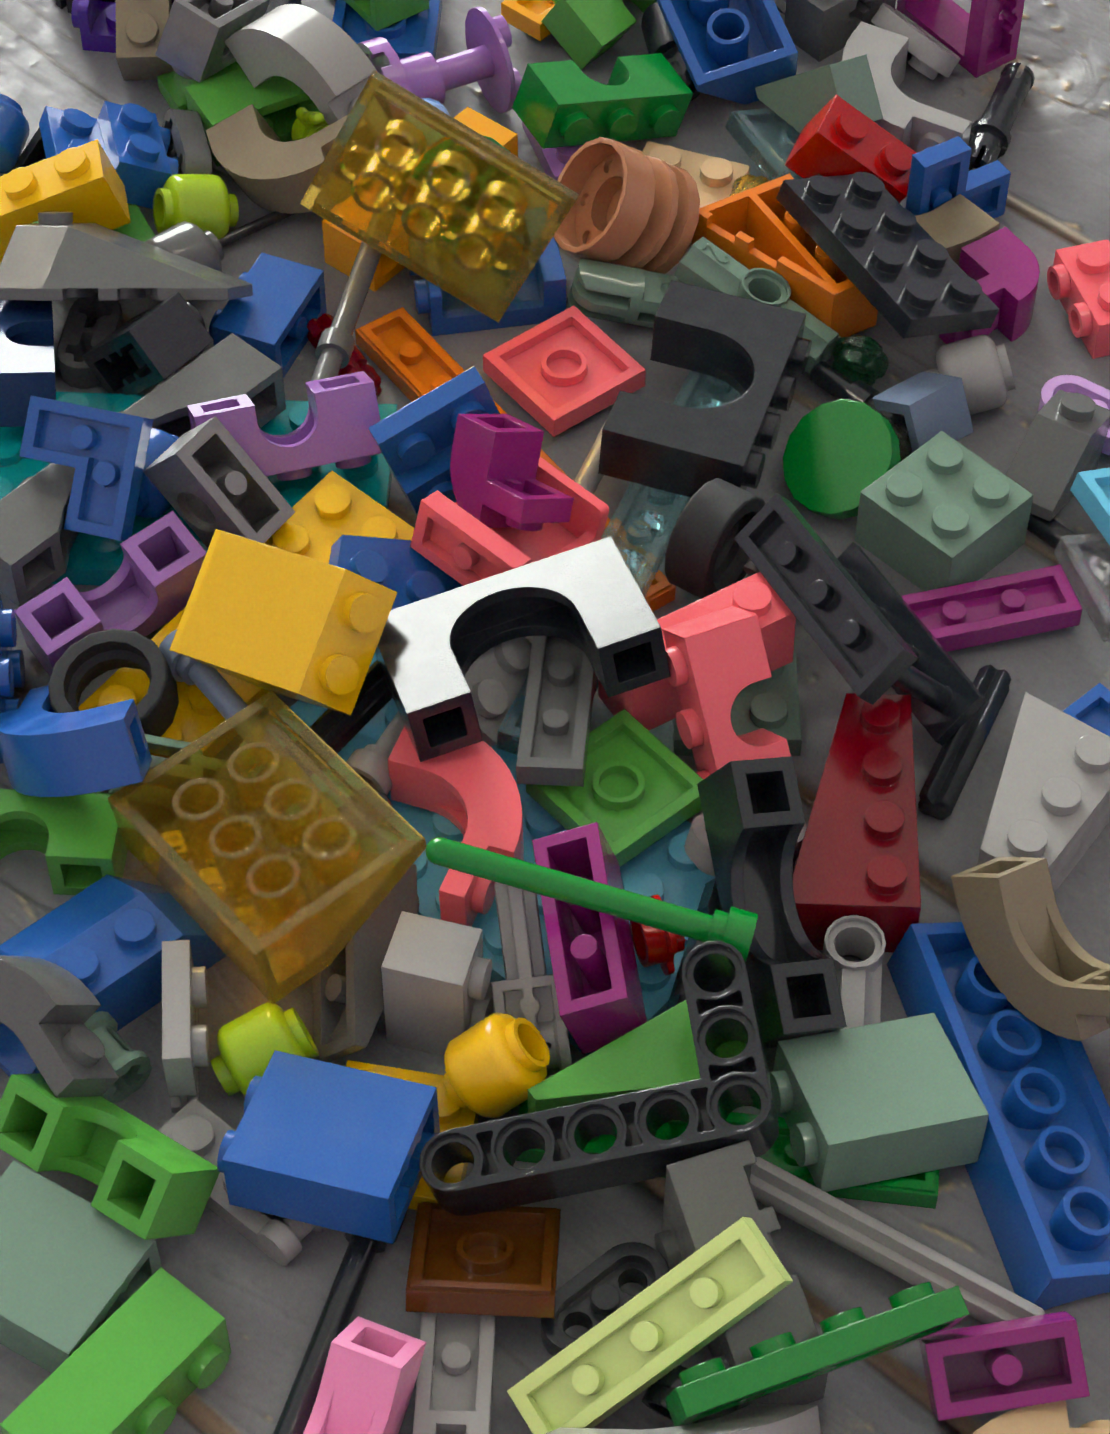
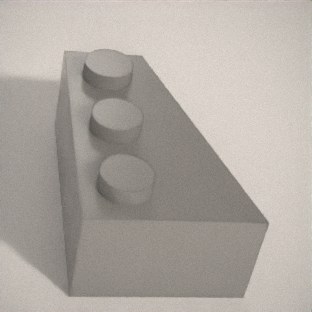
M1025 692L981 844L977 865L997 857L1047 858L1055 893L1110 822V737Z

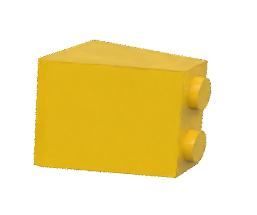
M216 529L169 650L270 692L351 715L398 592L347 569Z

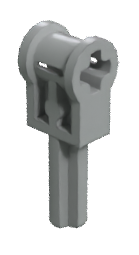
M495 882L494 890L506 979L491 982L495 1013L508 1014L516 1019L520 1017L530 1021L540 1031L545 1041L552 1045L549 1047L550 1062L546 1066L547 1070L559 1068L561 1071L572 1065L569 1034L559 1014L553 974L547 975L537 894Z

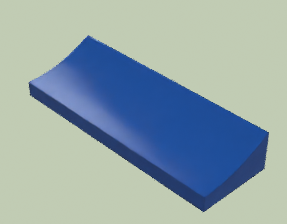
M962 922L910 924L889 959L887 967L907 1017L935 1013L989 1113L978 1162L965 1164V1167L1014 1293L1041 1307L1043 1310H1047L1069 1302L1110 1292V1107L1082 1042L1055 1035L1041 1028L1019 1012L1007 1000V997L998 990L983 969L968 940Z

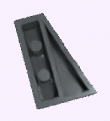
M749 1140L666 1165L662 1232L656 1233L654 1238L656 1250L666 1260L669 1271L742 1217L753 1219L784 1266L770 1233L781 1229L774 1208L771 1206L759 1210L750 1186L751 1165L756 1164L757 1160ZM797 1273L790 1275L793 1280L791 1284L707 1344L712 1358L707 1361L721 1357L725 1368L728 1369L753 1360L749 1348L777 1335L792 1332L796 1344L819 1336ZM828 1373L736 1406L734 1410L736 1411L752 1403L804 1405L823 1399Z

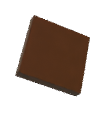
M418 1203L406 1284V1312L554 1318L561 1209L515 1206L470 1216H456L445 1211L439 1203Z

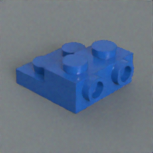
M104 101L97 119L78 109L68 108L61 110L45 106L39 127L46 159L60 154L68 148L78 147L98 139L125 186L127 203L153 209V198L156 189L163 188L165 181L171 175L178 174V160L167 156L170 145V130L160 127L156 114L149 112L146 108L132 103L120 105Z
M475 366L368 428L402 492L417 515L421 500L437 490L454 503L457 502L451 482L450 462L458 414H500L486 383Z

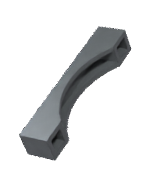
M231 333L212 348L203 351L197 359L172 377L161 381L151 392L126 410L118 413L153 419L152 428L161 429L168 434L181 437L186 432L192 430L187 405L247 394L255 406L258 426L261 428L286 409L282 367ZM50 463L34 476L23 480L16 489L0 499V592L19 607L66 573L71 548L79 533L64 529L75 472L74 467Z

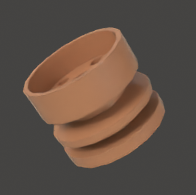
M599 137L586 142L570 157L559 175L551 200L550 223L552 234L563 250L581 257L666 274L679 263L691 244L699 219L700 197L696 181L687 170L667 164L666 161L645 156L642 151L618 141Z

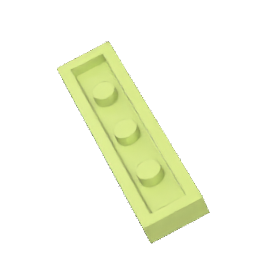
M742 1217L515 1384L507 1392L533 1434H546L560 1427L594 1428L787 1287L793 1280L753 1219Z

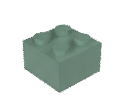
M941 431L860 492L855 541L922 591L978 581L1025 544L1034 495Z

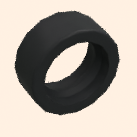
M719 478L705 483L691 497L670 535L665 553L664 567L668 582L702 599L743 580L747 574L743 567L749 557L734 538L765 505L764 499Z
M109 629L91 633L69 646L55 663L48 687L50 705L55 713L80 711L78 703L81 694L93 679L109 670L123 667L141 669L150 678V685L147 694L136 706L144 734L161 737L173 723L179 704L177 682L172 675L166 658L155 642L136 631Z

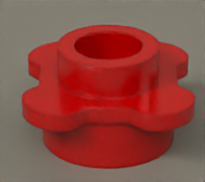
M658 894L650 896L651 898L661 900ZM630 921L633 945L640 963L644 967L660 964L665 975L674 974V955L677 952L684 951V936Z

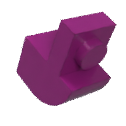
M1004 227L962 247L959 259V267L981 285L982 291L1000 309L991 328L939 334V338L945 344L978 335L988 336L996 329L1013 342L1028 329L1032 320L1039 281V264L1033 252L1007 227Z
M458 414L450 462L453 492L458 506L489 528L513 527L526 531L542 530L543 523L569 522L574 498L536 480L544 431L509 414Z

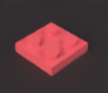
M574 305L483 354V371L553 437L614 404L620 391L633 393L645 386L646 369Z

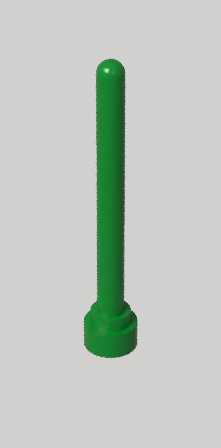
M443 837L433 838L426 846V856L433 864L701 942L723 941L733 945L746 962L758 919L757 913L731 906L729 912L715 909L714 914L709 915Z

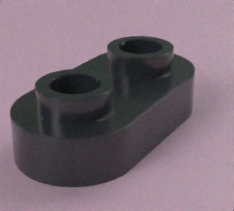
M637 1242L622 1243L609 1249L556 1291L554 1318H541V1338L546 1350L552 1356H555L578 1339L566 1334L565 1331L569 1327L580 1325L590 1330L636 1295L626 1294L620 1289L624 1284L637 1283L646 1289L669 1272L668 1264L664 1257L649 1245Z

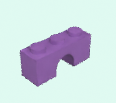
M364 371L305 382L309 402L307 416L296 430L285 435L268 434L259 428L255 406L247 394L187 405L191 429L216 416L264 475H277V479L281 481L305 478L313 473L312 467L335 463L336 468L339 469L364 466L371 462L370 455L381 453L368 429L381 421L374 381Z
M171 511L120 543L124 555L123 562L118 571L101 586L90 591L78 592L68 577L14 610L27 647L50 677L55 663L69 646L87 635L109 629L136 631L143 636H147L172 620L186 607L206 556V551L174 511Z

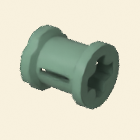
M95 1012L84 1024L102 1042L105 1049L104 1055L119 1077L102 1095L103 1098L114 1104L123 1101L130 1094L137 1091L148 1079L152 1066L150 1065L149 1057L143 1051H133L117 1033L118 1023L108 1012Z

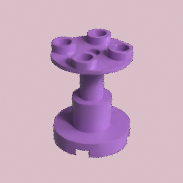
M480 6L469 9L465 20L467 50L436 60L428 51L399 59L393 47L383 37L373 38L357 44L377 71L368 78L398 124L385 133L390 139L392 146L399 147L413 142L407 130L406 115L409 107L416 100L431 98L443 104L445 101V91L476 81L493 109L499 113H505L512 109L522 77L518 70L512 66L507 48L512 44V36L509 25L502 15L491 17L487 10Z

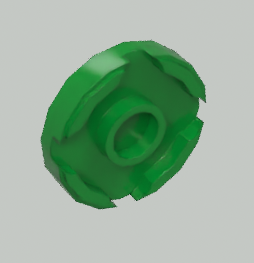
M840 399L823 403L803 416L789 435L783 455L784 480L793 497L815 514L837 520L858 516L860 492L901 461L899 438L889 420L864 402Z

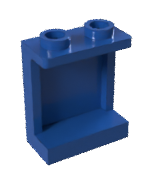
M547 202L525 205V230L505 232L504 235L485 246L460 248L444 244L439 240L430 241L429 231L420 219L414 220L415 241L406 242L407 265L410 276H420V280H414L413 282L416 310L418 315L428 314L432 336L540 324L566 310V275L558 243L552 234L550 211Z

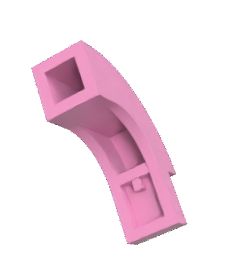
M358 1316L331 1342L317 1398L303 1434H399L416 1383L426 1342Z

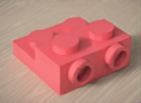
M1106 239L1057 249L1053 266H1050L1047 271V283L1050 294L1055 300L1059 299L1068 314L1069 325L1073 335L1076 338L1082 339L1092 359L1109 356L1110 241Z

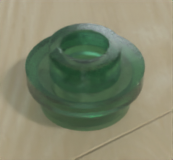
M854 335L853 337L840 338L832 351L834 357L832 367L854 382L863 380L872 386L876 379L882 378L889 367L888 357L883 352L881 345L868 336Z

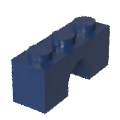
M0 300V427H25L31 395L56 400L52 301Z

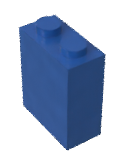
M275 1050L263 1076H254L248 1086L244 1101V1115L236 1131L228 1130L219 1148L217 1168L219 1172L224 1173L229 1204L393 1244L422 1177L419 1168L420 1154L425 1144L435 1134L440 1133L437 1087Z

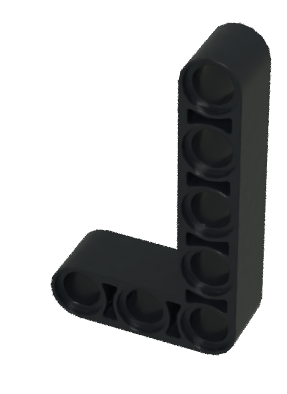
M707 941L693 948L687 954L682 964V980L700 1079L453 1128L435 1134L425 1144L420 1154L419 1168L439 1205L445 1211L456 1216H470L665 1177L666 1165L746 1140L750 1141L755 1157L764 1155L774 1146L779 1135V1121L754 993L741 953L733 945L723 941ZM728 977L734 979L732 984L723 991L707 992L702 990L704 985L713 978ZM741 1041L747 1044L739 1055L732 1058H720L714 1055L716 1049L725 1042ZM752 1106L760 1110L758 1116L748 1124L732 1125L726 1122L728 1115L739 1107ZM672 1120L688 1123L686 1130L677 1138L661 1140L654 1137L657 1130L664 1123ZM599 1135L617 1137L614 1145L606 1152L601 1154H588L584 1152L587 1143L594 1137ZM529 1149L545 1151L541 1161L535 1166L528 1169L513 1167L517 1157ZM460 1163L474 1164L471 1173L464 1180L457 1183L443 1182L446 1173L453 1166Z

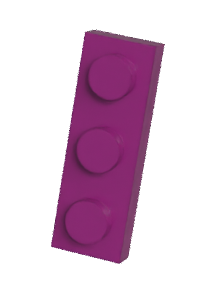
M1061 564L901 596L947 652L1078 626L1083 610Z

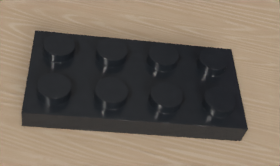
M856 172L849 175H815L810 178L783 180L776 197L778 202L903 339L991 328L1000 309L982 291L981 285L969 277L949 256L947 249L936 242L920 226L915 215L903 208L885 189L884 183L878 177L867 172Z

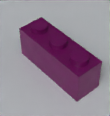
M597 822L532 840L537 865L623 889L619 862ZM541 895L560 1017L583 1054L594 1052L647 1022L629 920Z

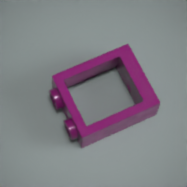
M897 0L896 10L910 18L958 55L961 59L958 64L975 78L1016 59L1025 0H971L970 14L952 0Z

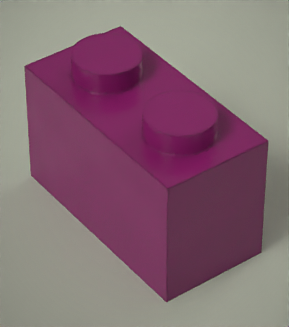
M1066 1311L945 1330L919 1339L931 1410L938 1421L1090 1396L1077 1321Z

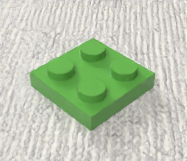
M623 709L590 732L584 787L526 784V792L566 830L597 822L621 867L702 810L697 784L703 779L629 712Z

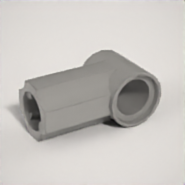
M859 915L843 916L835 920L827 928L822 954L832 957L834 961L847 1025L843 1029L880 1023L882 962L886 947L885 936L877 923ZM853 955L864 961L851 962L841 956Z

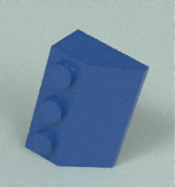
M656 0L697 92L747 105L759 101L755 90L756 87L796 75L798 51L774 0Z

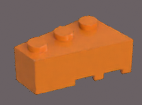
M790 173L699 208V219L692 238V245L700 238L705 237L749 270L765 268L780 274L787 280L791 288L790 299L836 331L842 337L841 339L876 325L878 310L776 199L783 180L794 179Z

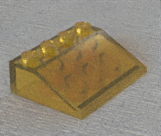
M374 70L300 204L499 323L574 205L579 194Z
M273 691L257 699L149 770L143 782L127 785L107 798L127 849L165 890L174 897L192 919L272 1004L284 998L333 962L427 846L425 838Z

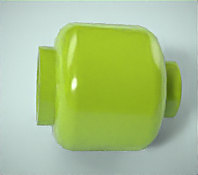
M173 174L165 181L163 188H157L153 198V220L156 230L160 233L180 222L186 221L196 224L203 231H211L218 239H221L227 235L229 227H235L238 222L239 205L237 197L234 193H228L224 181L217 175Z
M266 1002L223 1025L218 1030L217 1045L221 1054L210 1059V1062L220 1084L229 1096L239 1091L246 1096L251 1080L254 1076H263L275 1050L311 1059L318 1056L319 1052L307 1027L294 1007L284 1011L276 1003Z

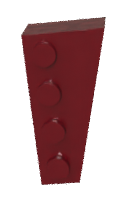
M846 693L792 876L795 904L800 922L808 939L817 950H823L827 928L835 920L843 916L859 915L877 923L885 936V952L894 953L910 924L919 923L921 893L911 695L883 694L873 705L858 697L856 693Z

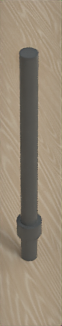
M398 148L394 152L395 155L392 157L331 327L322 332L315 350L318 362L311 381L338 376L340 369L346 367L350 361L355 347V340L352 335L415 162V154L410 149Z

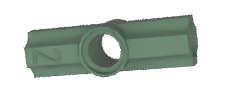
M705 237L700 238L691 246L677 267L674 276L682 283L805 313L803 338L812 340L810 355L805 368V372L809 375L818 362L825 361L827 363L841 341L842 337L836 331L790 299L791 288L787 280L780 274L765 268L749 270Z

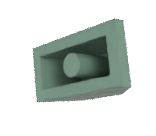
M867 54L755 88L757 98L799 133L836 94L871 120L883 119Z

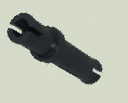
M1009 63L1002 69L1000 79L981 119L975 121L971 126L968 145L972 149L969 171L997 161L998 158L1006 153L1011 142L1010 131L1023 101L1034 84V73L1028 66H1025L1020 78L1015 77L1021 63Z

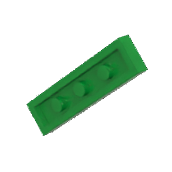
M931 1282L921 1283L890 1296L888 1300L892 1307L891 1310L866 1318L862 1307L852 1308L821 1321L819 1325L823 1333L822 1335L796 1344L792 1332H787L750 1347L749 1350L753 1360L726 1369L721 1357L690 1367L679 1373L682 1385L676 1387L665 1398L674 1426H682L952 1328L970 1314L959 1286L957 1285L935 1293Z

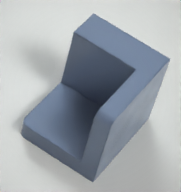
M922 371L873 397L876 410L904 415L912 452L941 431L956 441L974 432L961 377Z

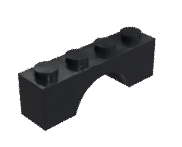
M793 757L730 761L699 782L697 786L721 910L729 912L732 906L758 914L745 964L754 993L764 1049L777 1047L778 1041L843 1029L847 1025L833 958L822 954L812 945L802 927L795 904L792 878L793 858L798 837L806 822Z

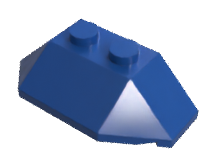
M105 875L1 944L0 955L41 958L68 970L83 982L101 1004L95 1012H108L118 1023L117 1031H119L162 1001V941L190 940L194 967L206 966V969H209L245 943L244 936L204 895ZM2 1023L0 1025V1068L9 1078L11 1074L40 1073L16 1034Z

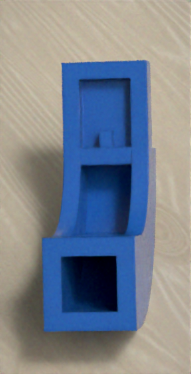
M47 685L30 689L19 709L0 713V753L12 788L21 794L35 797H64L114 789L143 782L151 765L152 757L134 699L82 711L55 713L50 705L49 687Z

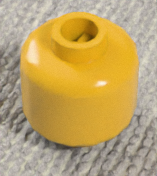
M493 1013L447 1044L444 1055L446 1073L443 1076L445 1089L450 1098L459 1107L469 1108L483 1117L498 1118L527 1100L528 1089L546 1079V1066L550 1062L549 1048L540 1031L527 1019L520 1017L516 1019L508 1014Z

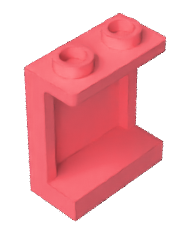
M540 457L536 480L574 498L569 522L543 523L542 530L526 531L513 527L489 528L458 506L457 502L454 503L437 490L420 502L410 547L464 586L601 540L609 514V506Z

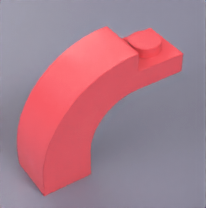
M404 726L388 758L389 777L392 782L390 790L391 800L435 812L450 820L464 836L461 843L524 861L523 814L520 793L510 769L496 751L486 742L481 741L420 762ZM448 869L439 889L441 920L472 927L478 913L487 914L495 897V882Z

